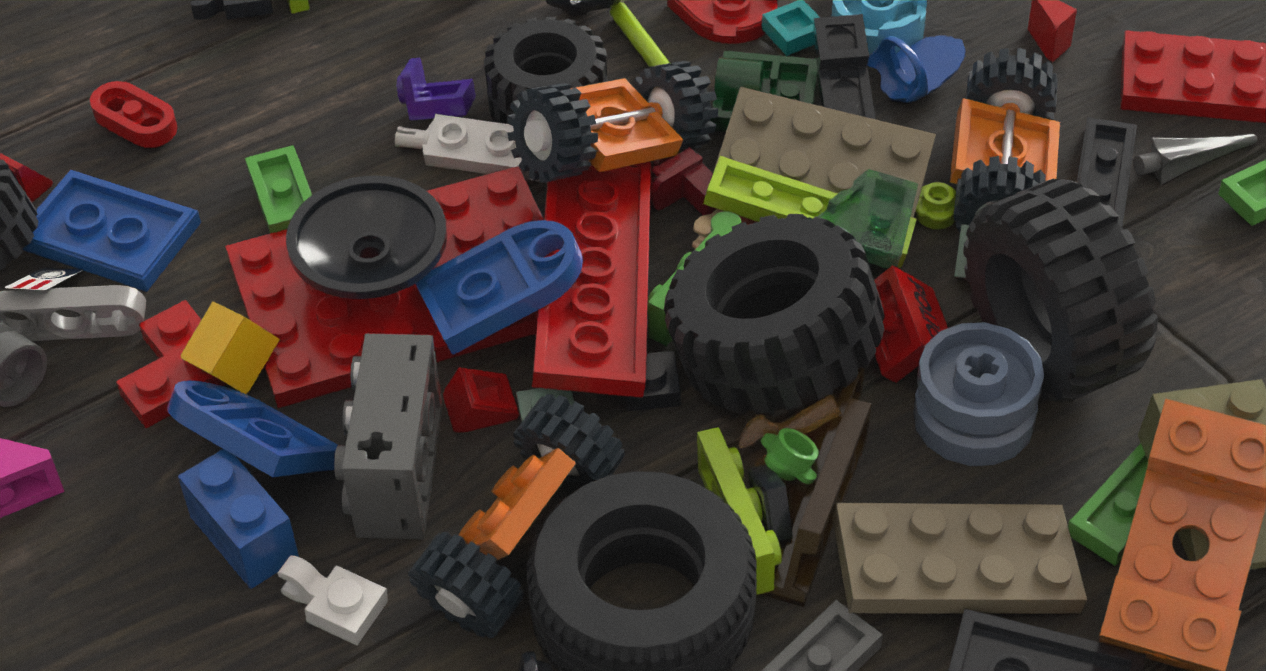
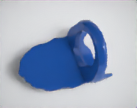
M944 35L923 38L910 47L901 39L889 36L884 38L877 49L869 55L868 66L880 72L881 90L889 99L897 102L913 103L934 92L958 71L965 57V47L963 40ZM895 46L901 49L897 53L895 52Z

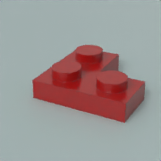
M186 300L139 324L143 339L159 359L116 381L121 397L145 428L170 416L167 406L174 386L178 382L202 381L221 386L228 385L181 358L183 350L202 320Z

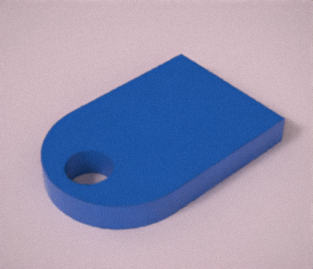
M531 221L512 227L434 268L415 284L450 352L454 355L543 308L565 294L579 277L583 265V256L573 233L566 226L554 221ZM560 250V251H558L556 254H554V255H552V256L545 257L547 254H549V253L552 252V251Z
M181 381L174 386L167 410L176 421L269 476L278 477L334 470L335 452L338 446L336 443L267 404L237 390L208 382Z

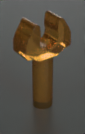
M830 394L783 423L771 422L764 415L760 414L751 419L745 426L739 438L740 448H745L752 445L758 439L763 438L766 433L777 435L783 428H791L806 435L842 414V411L834 397ZM767 454L755 461L754 467L765 465L764 459Z

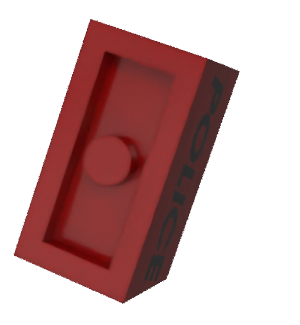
M892 265L874 280L885 316L883 320L884 332L879 346L875 347V357L882 376L897 383L919 366L925 345L940 331L948 329L933 288Z

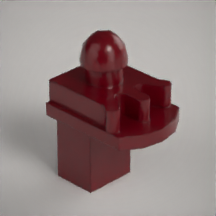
M690 147L676 156L653 160L652 164L654 167L652 172L657 177L650 181V204L656 210L661 211L685 197L702 215L712 214L717 208L704 205L703 203L713 173L702 163L703 158Z

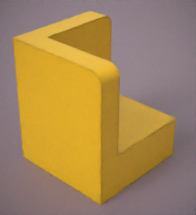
M212 301L183 350L181 358L234 389L247 394L280 339L248 318Z

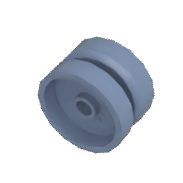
M986 322L961 323L940 331L925 345L919 361L918 388L915 393L913 410L916 431L927 447L946 460L968 466L996 465L1014 458L1029 444L1036 424L1038 401L1044 381L1041 357L1025 338L1009 328Z

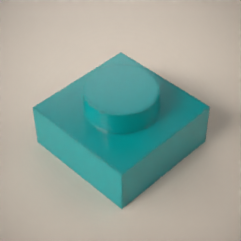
M797 0L762 14V30L788 56L815 45L813 22L814 18L820 17L804 0Z

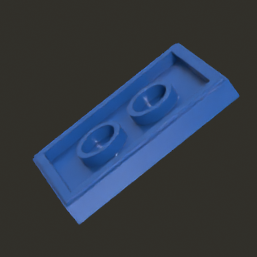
M70 170L36 209L38 213L36 216L38 227L32 232L34 237L30 244L22 250L147 292L198 228L201 220L198 210Z

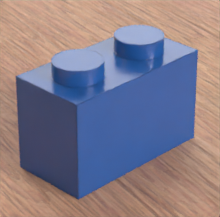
M222 449L178 476L190 517L250 589L279 572L290 555L299 557L290 518L235 455Z

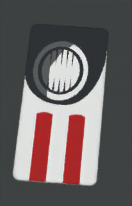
M44 267L5 288L47 290L83 271V269Z

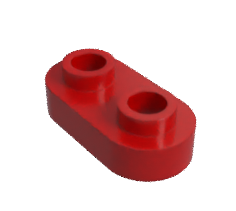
M114 81L103 84L90 97V105L95 121L102 127L140 147H160L173 139L177 133L178 127L173 108L168 103L130 83Z

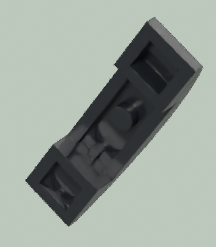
M863 14L814 18V41L821 106L876 119L867 68L869 51Z

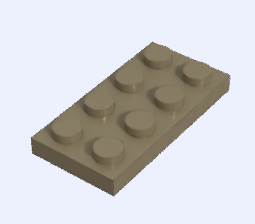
M740 87L716 165L719 157L722 156L914 218L936 134Z
M836 503L832 519L849 613H964V610L968 609L980 613L1081 614L1087 602L1062 505Z

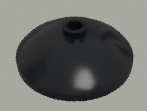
M375 175L341 180L317 191L296 210L290 220L286 233L288 256L299 277L321 292L349 299L384 297L414 285L436 266L444 253L447 242V226L443 210L430 193L420 186L403 179Z

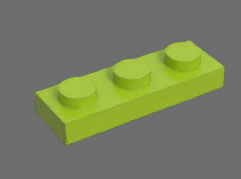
M719 427L697 432L698 472L705 488L714 492L715 495L722 498L726 504L734 509V513L739 515L742 524L746 526L749 536H751L756 554V595L773 591L774 566L782 562L781 549L775 532L773 530L765 531L761 523L763 518L762 508L756 490L754 488L746 489L744 485V469L740 454L736 447H727Z

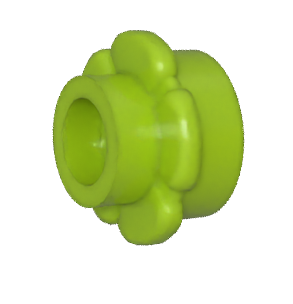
M941 182L922 186L915 211L917 220L925 227L931 229H944L951 226L955 222L956 190Z

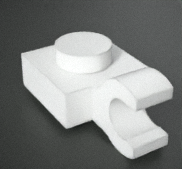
M290 555L278 572L280 578L287 580L281 589L282 594L294 601L307 604L305 615L308 623L355 645L360 643L388 602L387 588L337 565L330 575L325 578L306 560Z

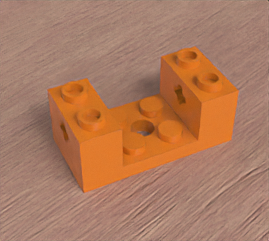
M1165 398L1149 456L1147 471L1100 632V643L1144 653L1147 659L1188 671H1226L1241 615L1239 606L1266 509V425ZM1183 529L1198 530L1207 539V554L1197 561H1186L1180 558L1173 549L1172 540L1174 536Z

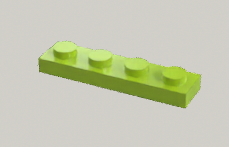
M722 156L719 157L703 203L704 205L733 212L738 216L760 222V217L775 215L778 219L787 218L788 214H803L808 220H812L815 216L827 219L834 223L835 226L839 225L851 233L855 240L862 245L868 258L902 268L917 220Z

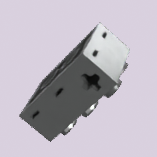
M365 334L362 355L353 356L351 363V387L355 390L354 400H345L343 407L344 434H347L346 445H338L335 452L336 480H344L342 490L343 514L352 516L356 538L424 540L443 410L433 335Z

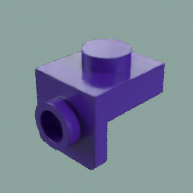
M421 58L410 59L401 75L397 78L398 98L401 104H406L409 120L435 118L436 114L462 118L464 115H467L476 98L473 79L426 83Z

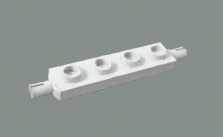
M436 114L433 122L426 130L399 126L397 128L398 132L395 135L396 147L422 149L427 166L491 174L519 166L522 160L521 157L514 158L511 152L512 149L516 148L515 140L508 141L507 132L513 131V126L509 124ZM651 162V179H650V181H651L652 179H654L655 177H657V176L652 172V168L654 167L653 164H652V162ZM529 171L522 172L525 180H532L528 177Z

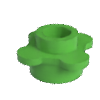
M783 428L777 435L766 433L763 436L761 443L767 450V456L764 461L771 470L784 480L793 481L798 478L805 484L814 482L817 475L811 469V466L817 459L819 452L810 438L791 428Z

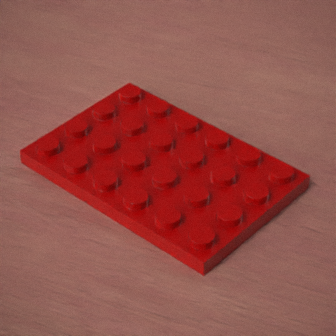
M519 166L427 191L442 208L447 226L446 247L434 268L512 227L531 221L544 220ZM287 229L225 246L248 319L280 339L264 365L278 408L350 388L353 356L362 355L365 334L433 335L436 362L536 334L538 310L452 355L416 284L397 293L373 299L341 298L321 292L307 284L294 270L287 251Z

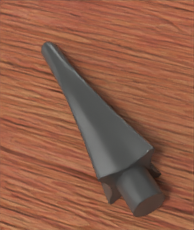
M1249 133L1210 138L1151 137L1150 153L1135 156L1133 167L1138 175L1154 172L1159 184L1162 185L1213 159L1254 145L1257 142V136Z

